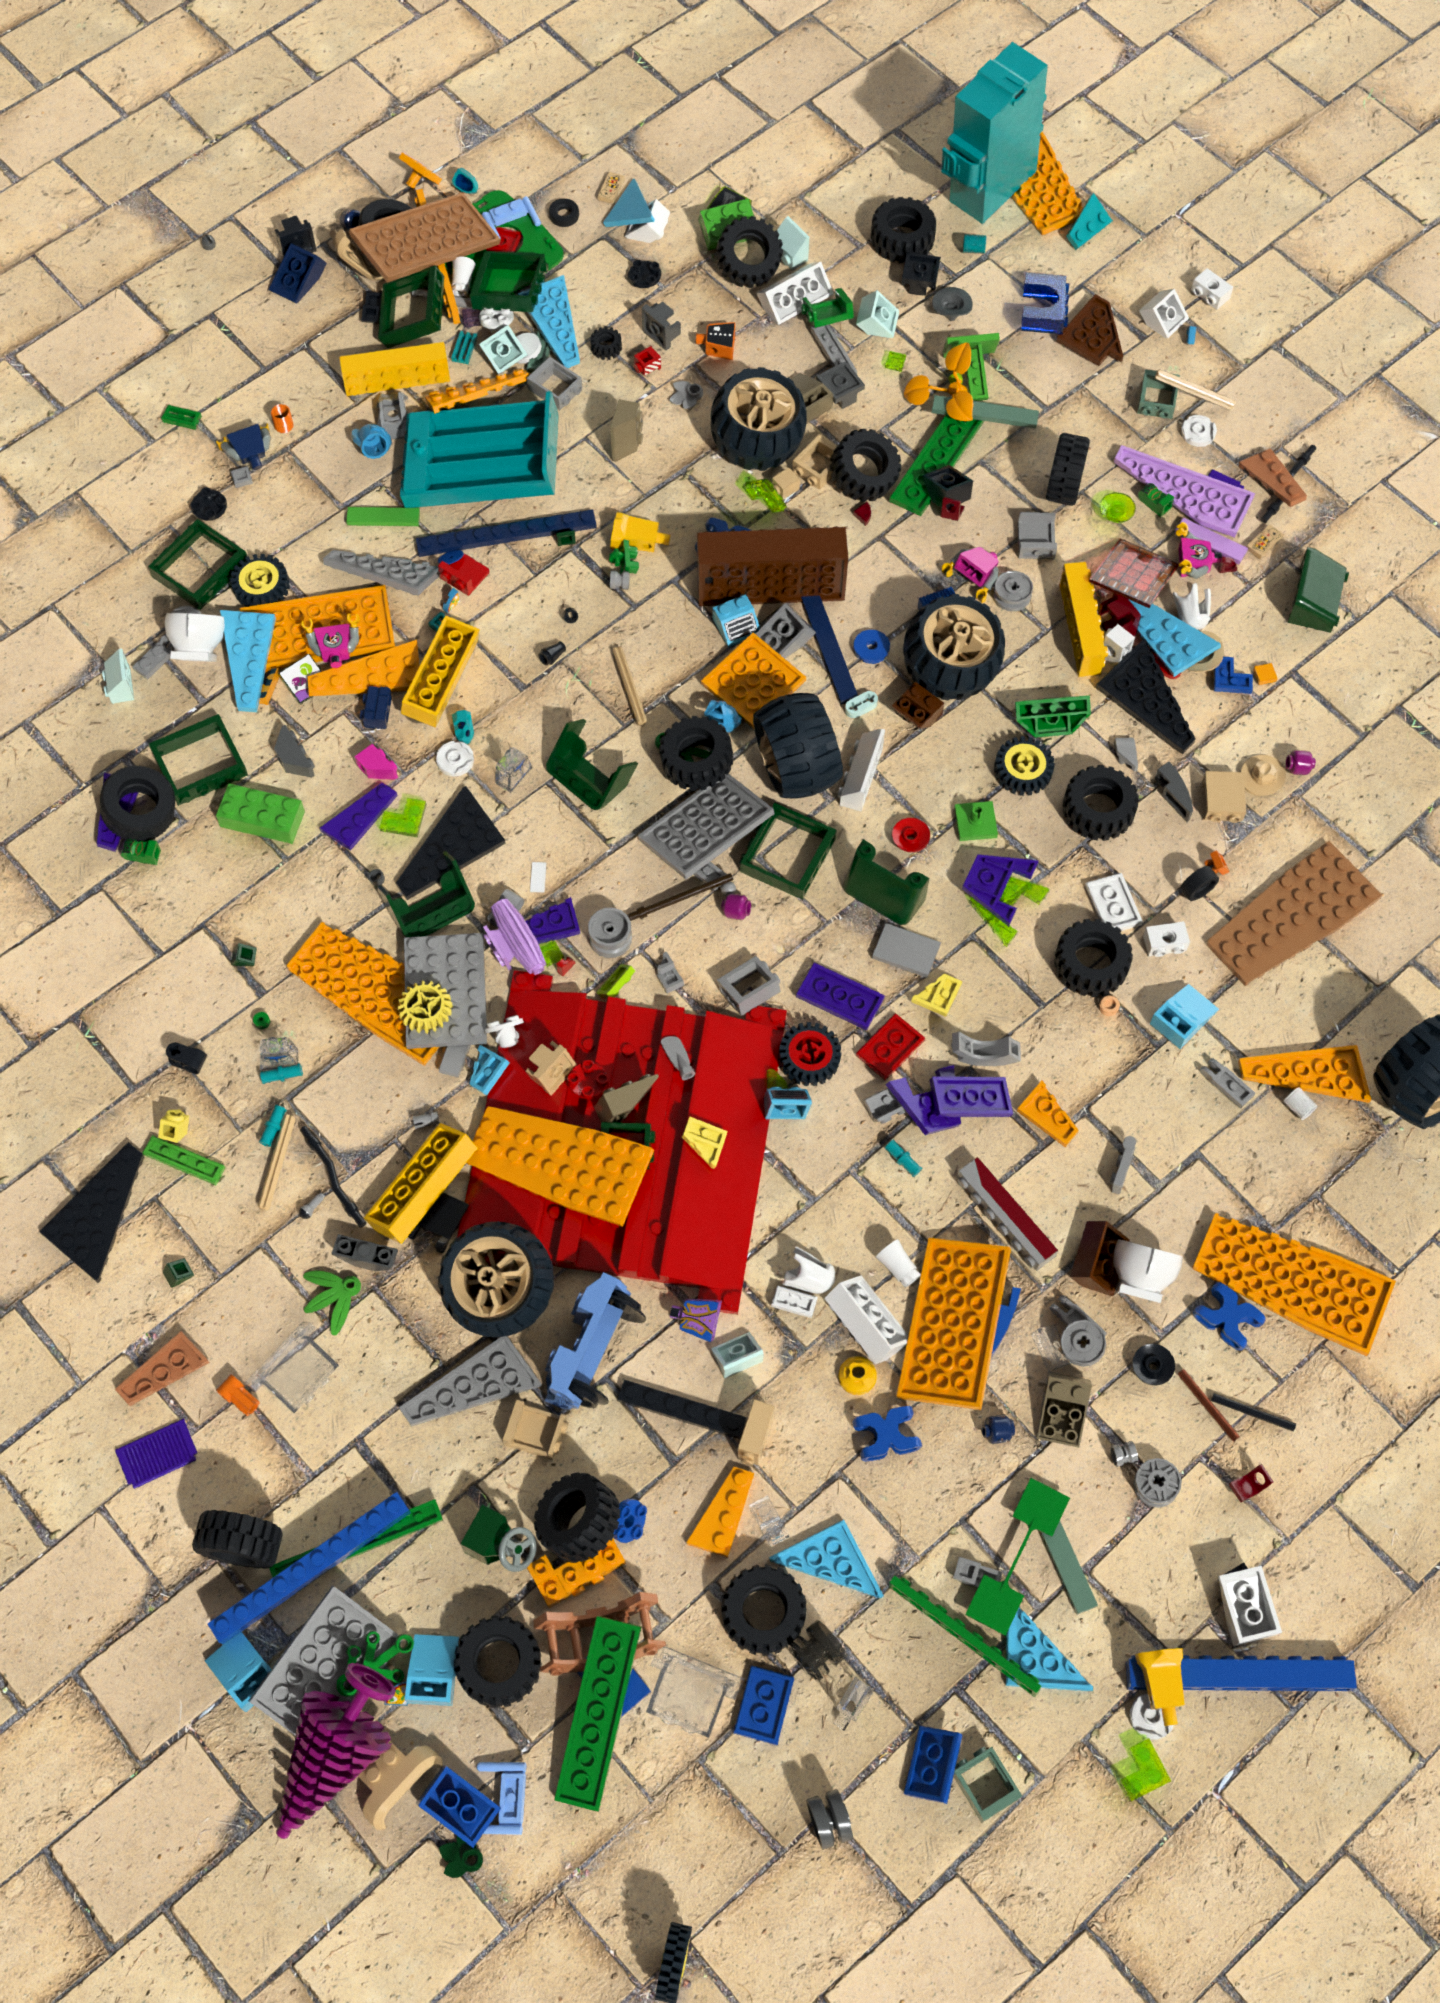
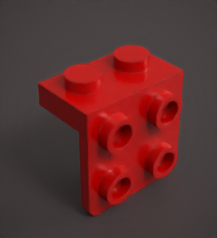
M465 553L460 560L451 563V565L443 561L438 565L440 579L468 596L490 573L488 567Z

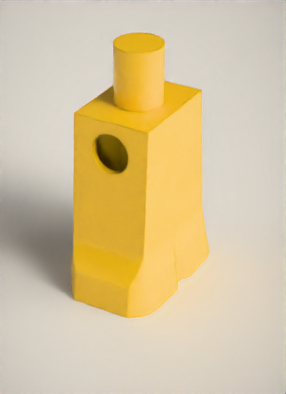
M617 512L614 519L610 549H619L623 546V540H629V546L637 547L639 551L654 552L656 543L669 545L671 535L659 533L658 522Z
M1182 1648L1162 1649L1135 1654L1137 1664L1143 1671L1151 1710H1162L1164 1726L1178 1725L1175 1707L1185 1705L1181 1675Z

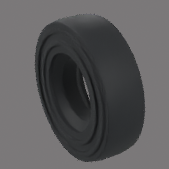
M565 198L554 201L549 208L550 220L560 227H568L575 224L579 218L578 205L573 200ZM566 209L571 213L567 216H560L558 211Z

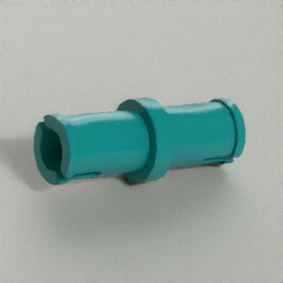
M300 1063L286 1067L281 1065L277 1069L260 1072L262 1084L279 1080L284 1082L288 1078L303 1076Z
M274 1106L269 1120L264 1124L266 1127L259 1140L260 1144L271 1147L276 1132L280 1131V1123L287 1111L284 1107Z
M895 1140L890 1141L884 1148L897 1160L896 1163L899 1166L902 1165L912 1177H915L923 1169L910 1157L911 1154L908 1151L905 1152Z

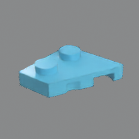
M479 1045L478 1051L480 1054L478 1061L474 1063V1072L469 1085L487 1096L510 1062Z

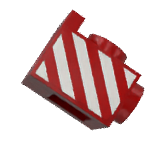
M652 346L634 355L633 366L637 373L641 372L645 376L656 369H661V356Z

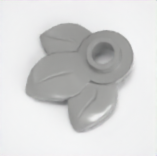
M687 381L675 382L673 386L677 392L671 396L669 401L675 405L683 404L684 409H690L696 405L697 400L702 398L703 389L699 384H690Z

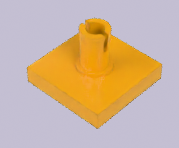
M403 152L401 153L399 159L413 170L406 182L408 186L415 189L422 176L439 185L442 180L439 176Z

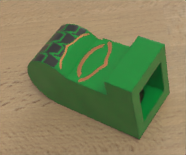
M1148 483L1138 492L1140 501L1159 517H1162L1172 508L1174 497L1169 493L1167 495L1164 494L1153 483Z
M127 839L124 841L121 857L129 861L157 865L161 849L157 841L138 842Z

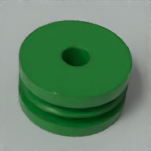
M258 1012L254 1015L253 1022L256 1028L263 1030L269 1027L270 1018L267 1013Z

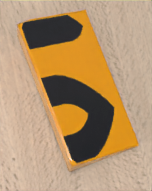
M267 668L265 670L259 700L260 704H269L280 677L279 668Z

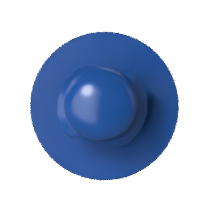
M626 1499L619 1503L620 1518L617 1520L619 1525L618 1529H615L613 1533L615 1535L613 1538L621 1543H628L634 1539L638 1540L641 1538L647 1513V1507L635 1499Z

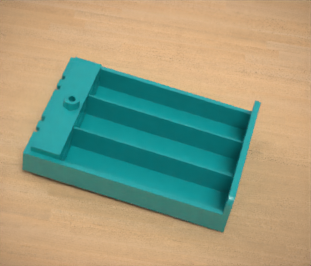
M546 391L545 400L441 410L435 414L433 411L407 414L405 429L407 433L405 434V442L407 443H404L402 465L404 468L402 469V477L404 479H401L400 497L404 507L418 508L555 495L559 415L552 392Z

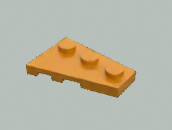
M1041 1080L1018 1107L1017 1112L1066 1148L1079 1130L1067 1113L1061 1109L1054 1095L1050 1094L1046 1084Z

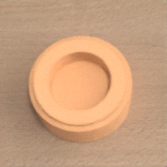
M1111 995L1104 996L1099 1003V1010L1105 1016L1115 1015L1120 1007L1118 999Z

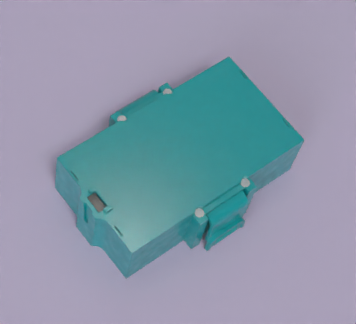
M1013 41L995 59H990L980 68L974 79L955 96L953 133L947 139L950 151L945 147L942 149L941 172L951 177L949 201L981 224L986 222L1037 170L1040 144L1039 134L1043 131L1044 126L1042 124L1043 104L1047 98L1045 87L1048 65Z

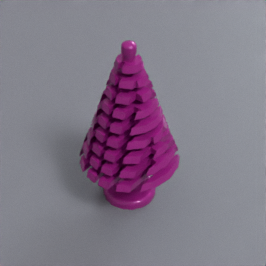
M358 1663L348 1664L344 1673L345 1677L357 1690L351 1702L337 1701L340 1698L339 1696L325 1692L312 1691L305 1693L298 1720L300 1726H297L296 1729L297 1738H295L290 1763L293 1764L288 1769L289 1777L284 1790L286 1794H284L282 1799L284 1808H281L279 1819L283 1822L276 1830L277 1836L281 1839H287L292 1831L291 1829L300 1828L304 1824V1820L310 1819L315 1811L325 1806L324 1802L332 1800L337 1795V1792L342 1791L348 1783L352 1782L360 1773L367 1769L366 1767L369 1764L374 1763L381 1756L380 1754L390 1749L392 1743L388 1742L391 1740L388 1732H382L384 1729L383 1725L379 1721H373L375 1718L368 1712H361L369 1697L379 1701H388L393 1698L396 1692L394 1685L374 1669Z

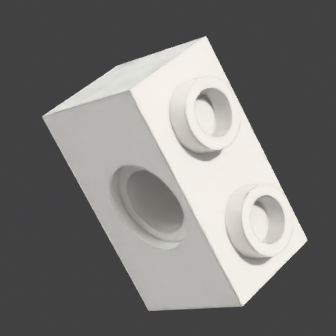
M1208 268L1194 279L1191 292L1216 310L1230 299L1233 286Z
M1118 624L1113 629L1107 630L1103 642L1104 646L1108 648V656L1105 657V660L1114 667L1131 651L1135 639L1132 634Z
M1184 921L1146 927L1143 934L1148 957H1161L1169 953L1181 954L1187 951L1190 944Z

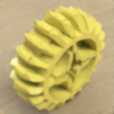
M422 981L420 986L414 983L413 989L407 987L408 993L402 992V998L398 1001L400 1005L398 1006L399 1017L403 1020V1024L405 1026L409 1025L411 1031L416 1028L418 1033L424 1029L427 1034L429 1029L436 1032V1026L443 1028V1022H448V1016H451V1008L453 1007L447 990L445 988L441 989L439 983L434 986L432 981L428 985ZM416 999H418V1001H417L415 1004H413L412 1007H410L411 1004H412ZM422 1002L427 1006L428 1012L423 1008ZM438 1007H440L439 1011L434 1016H432L433 1012L438 1010Z

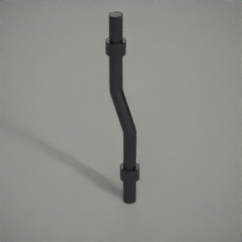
M1310 445L1298 457V461L1289 471L1293 478L1300 468L1309 462L1310 456L1317 449L1315 445ZM1277 498L1275 502H1272L1267 507L1266 513L1260 519L1261 522L1267 523L1272 515L1279 511L1283 503L1281 499Z
M307 1126L302 1127L300 1132L307 1140V1145L310 1149L314 1150L325 1164L332 1190L345 1207V1212L355 1220L360 1228L364 1227L366 1221L360 1215L356 1204L352 1203L341 1189L334 1163L322 1148V1143L317 1136H313Z

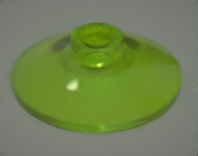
M1109 493L1100 502L1101 514L1104 518L1114 523H1123L1130 520L1136 511L1133 499L1124 493Z

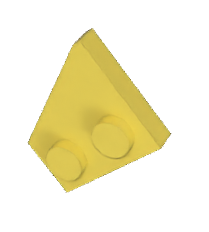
M943 974L936 982L925 987L924 991L918 995L915 994L911 1002L946 1017L963 981Z
M689 1117L682 1138L714 1169L728 1131Z

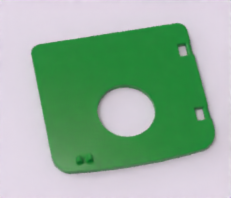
M496 190L489 192L482 199L473 203V205L482 215L483 212H489V210L515 201V199L504 191ZM484 202L486 203V205L483 206L482 208H479V207H478V206L481 205L482 203H484ZM529 213L526 216L497 226L510 227L519 231L523 236V244L516 253L545 254L546 262L549 264L548 271L563 260V248L542 224L539 227L535 226ZM486 249L464 256L472 259L476 264L469 293H471L484 252L487 251ZM452 261L444 263L446 270L452 275ZM493 269L485 293L514 295L533 282L536 271Z

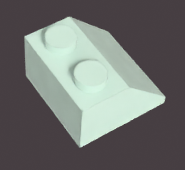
M787 216L777 229L779 233L778 239H781L783 244L781 247L783 249L782 262L791 270H794L808 261L809 236Z
M876 290L862 297L856 325L868 335L893 338L899 310Z
M509 325L479 344L498 374H501L527 356V353Z
M118 649L104 662L105 670H102L103 680L107 684V686H104L105 696L110 698L112 704L134 700L131 669L123 649Z

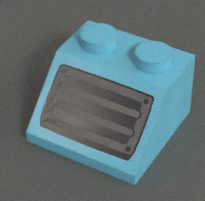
M746 594L713 607V621L728 648L742 643L752 633L756 634L760 630L755 610Z
M771 1087L767 1089L764 1095L765 1119H805L812 1105L808 1090L801 1089L800 1087H792L790 1089Z

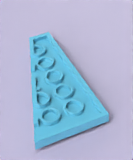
M562 275L542 283V291L538 295V304L535 305L534 311L528 312L560 364L570 368L580 364L565 277ZM530 289L520 292L518 295L528 296Z
M1124 594L1141 614L1137 633L1142 639L1147 641V645L1173 677L1221 648V643L1153 603L1147 604Z
M220 610L221 616L224 617V636L238 711L257 712L276 620L275 614Z

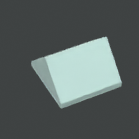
M750 1332L711 1348L724 1379L763 1362V1350Z

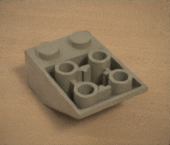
M802 373L791 378L796 388H799L804 399L807 413L806 424L832 408L833 393L823 383Z
M647 1074L642 1076L637 1082L628 1081L622 1084L621 1088L605 1090L594 1107L600 1121L622 1123L659 1077L658 1074L653 1076Z
M1048 1371L1037 1439L1080 1447L1092 1388L1091 1380Z

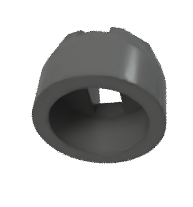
M205 235L202 237L201 243L205 250H212L216 247L213 236Z
M374 869L368 874V879L371 884L379 886L384 883L385 876L380 869Z

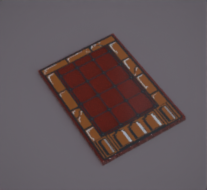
M1120 538L1088 582L1150 608L1179 567V563Z

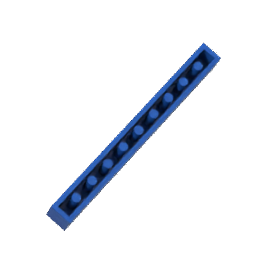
M397 1492L207 1623L218 1642L225 1644L408 1516L411 1512Z
M1132 1655L1131 1659L1125 1662L1127 1690H1147L1143 1671L1137 1664L1135 1655ZM1183 1655L1181 1661L1183 1690L1353 1691L1357 1688L1354 1660H1347L1345 1656L1333 1657V1660H1324L1323 1656L1310 1657V1660H1302L1301 1656H1290L1288 1660H1280L1279 1656H1267L1266 1660H1257V1656H1244L1243 1659H1235L1234 1656H1221V1659H1212L1210 1655L1198 1656L1199 1659H1190V1656Z

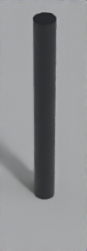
M1215 1393L1212 1395L1211 1401L1293 1432L1296 1428V1423Z

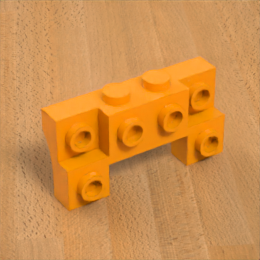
M614 1539L612 1541L609 1540L606 1544L607 1547L604 1550H600L597 1556L594 1558L588 1557V1560L583 1562H567L554 1570L547 1556L544 1555L527 1567L548 1608L555 1606L572 1595L573 1597L579 1596L585 1591V1587L590 1584L595 1586L604 1580V1576L626 1564Z

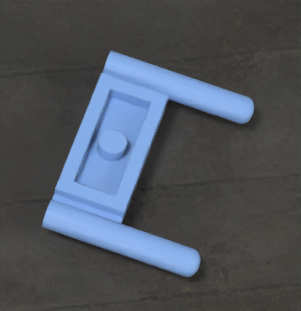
M524 197L522 200L517 199L493 208L489 212L482 213V217L498 236L499 234L495 226L497 227L526 216L527 213H529L535 226L539 227L541 225V221L528 197Z
M479 1762L477 1764L479 1772H503L501 1775L499 1825H489L483 1834L522 1835L526 1762Z

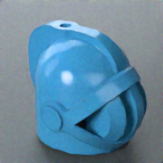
M366 424L360 429L352 430L351 438L353 442L360 447L362 453L367 458L376 459L384 456L392 445L389 433L378 425Z
M712 699L704 713V717H708L710 721L711 719L718 721V724L723 725L728 733L738 727L742 721V717L738 715L736 709L725 701Z

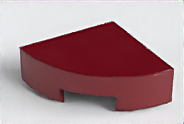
M865 502L853 512V515L865 526L871 519V507L868 502Z
M1221 557L1218 566L1219 573L1237 571L1235 560L1229 557Z

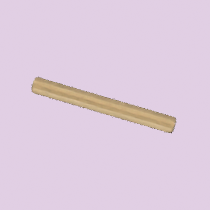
M1158 369L1155 374L1156 380L1226 409L1232 410L1235 405V400L1164 370Z
M621 646L614 647L613 655L638 726L645 725L647 719L625 654Z
M285 1115L264 1182L258 1203L259 1209L264 1211L270 1209L295 1123V1118L292 1115Z

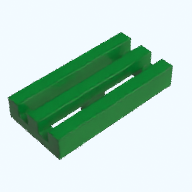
M168 405L161 419L164 423L196 430V424H199V419H201L202 415L200 412Z

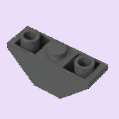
M286 725L282 726L274 747L276 757L286 773L314 777L313 768H315L313 761L310 757L306 758L304 755L306 751L302 744H297V737L293 730L289 731Z
M338 1234L331 1254L355 1267L371 1271L392 1270L398 1249Z

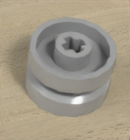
M604 908L591 916L588 923V932L593 951L605 958H616L623 955L632 943L631 922L628 915L616 908Z

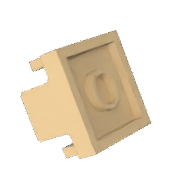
M551 1041L550 1045L554 1051L541 1044L529 1057V1060L539 1067L538 1070L534 1073L527 1068L525 1071L550 1096L565 1081L572 1068L577 1065L566 1048L557 1045L553 1041Z

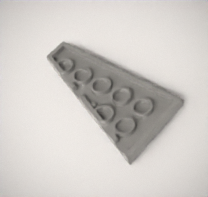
M505 1336L498 1338L400 1406L399 1409L412 1427L540 1387L542 1384L509 1338Z

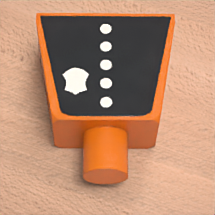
M735 322L707 325V334H696V344L706 345L707 355L733 360Z

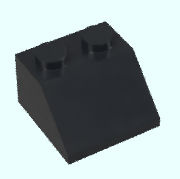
M951 465L924 474L922 477L932 502L942 508L944 497L959 500L961 503L971 499L973 480ZM949 503V504L946 505V508L948 509V508L953 507V506H955V505Z

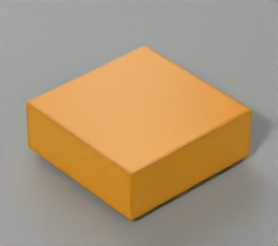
M1272 663L1254 666L1253 668L1258 685L1273 683L1278 679Z

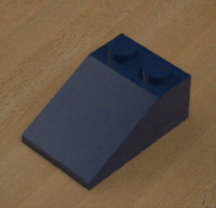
M291 243L268 290L297 304L320 279L327 263L319 256Z

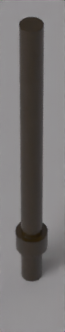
M729 873L647 907L641 906L636 908L637 911L627 914L629 920L643 919L648 917L647 915L733 881L732 874Z

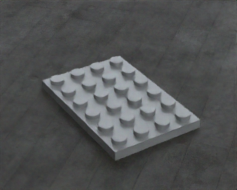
M725 774V779L722 782L718 781L716 786L712 788L708 786L706 790H698L638 835L640 842L685 879H688L775 814L771 806L730 774Z
M483 933L404 938L405 992L408 993L407 987L413 989L414 983L420 986L422 981L426 985L432 981L434 986L439 983L441 989L445 988L453 1005L451 1008L452 1014L448 1016V1022H443V1028L436 1026V1032L429 1029L427 1034L422 1029L418 1033L416 1028L411 1031L409 1025L406 1026L407 1049L487 1044V1033L485 1034L484 1031L487 1028ZM416 999L410 1007H412V1005L415 1004L418 1001V999ZM422 1002L423 1008L428 1012L427 1006ZM438 1007V1010L433 1012L432 1016H434L439 1011L440 1007Z
M331 1586L251 1696L249 1702L296 1736L297 1726H300L298 1720L305 1693L312 1691L330 1693L340 1697L337 1701L351 1702L354 1695L350 1697L342 1696L336 1689L337 1679L346 1670L348 1661L346 1650L350 1645L360 1647L361 1655L357 1658L356 1663L363 1665L367 1646L365 1635L369 1631H375L380 1636V1640L376 1644L374 1659L393 1646L396 1637L399 1635L336 1587ZM371 1634L369 1636V1641L374 1642L376 1640L375 1634ZM356 1648L351 1649V1656H355L357 1654ZM384 1663V1664H383L382 1666H380L379 1668L383 1669V1667L386 1665V1663ZM345 1681L343 1687L348 1689L351 1684Z

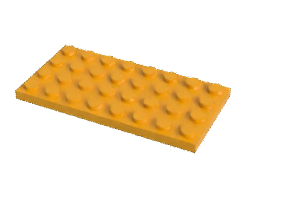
M385 585L239 608L240 612L275 614L276 620L266 669L290 667L307 655L315 663L323 661L322 657L317 656L309 648L305 635L307 631L302 627V620L305 627L311 625L309 618L313 622V632L314 628L343 624H349L351 627V623L347 620V615L350 613L351 621H355L356 614H358L360 617L357 623V627H359V643L355 650L350 653V657L378 653L395 647Z
M928 1238L897 1391L898 1399L981 1410L1010 1259V1247Z

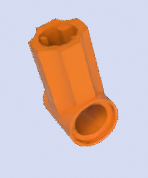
M230 1374L216 1391L227 1402L233 1403L246 1416L253 1414L260 1402L244 1388L245 1386L236 1377Z

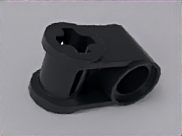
M176 1042L169 1044L166 1048V1055L172 1066L184 1069L192 1074L200 1073L207 1058L205 1052Z

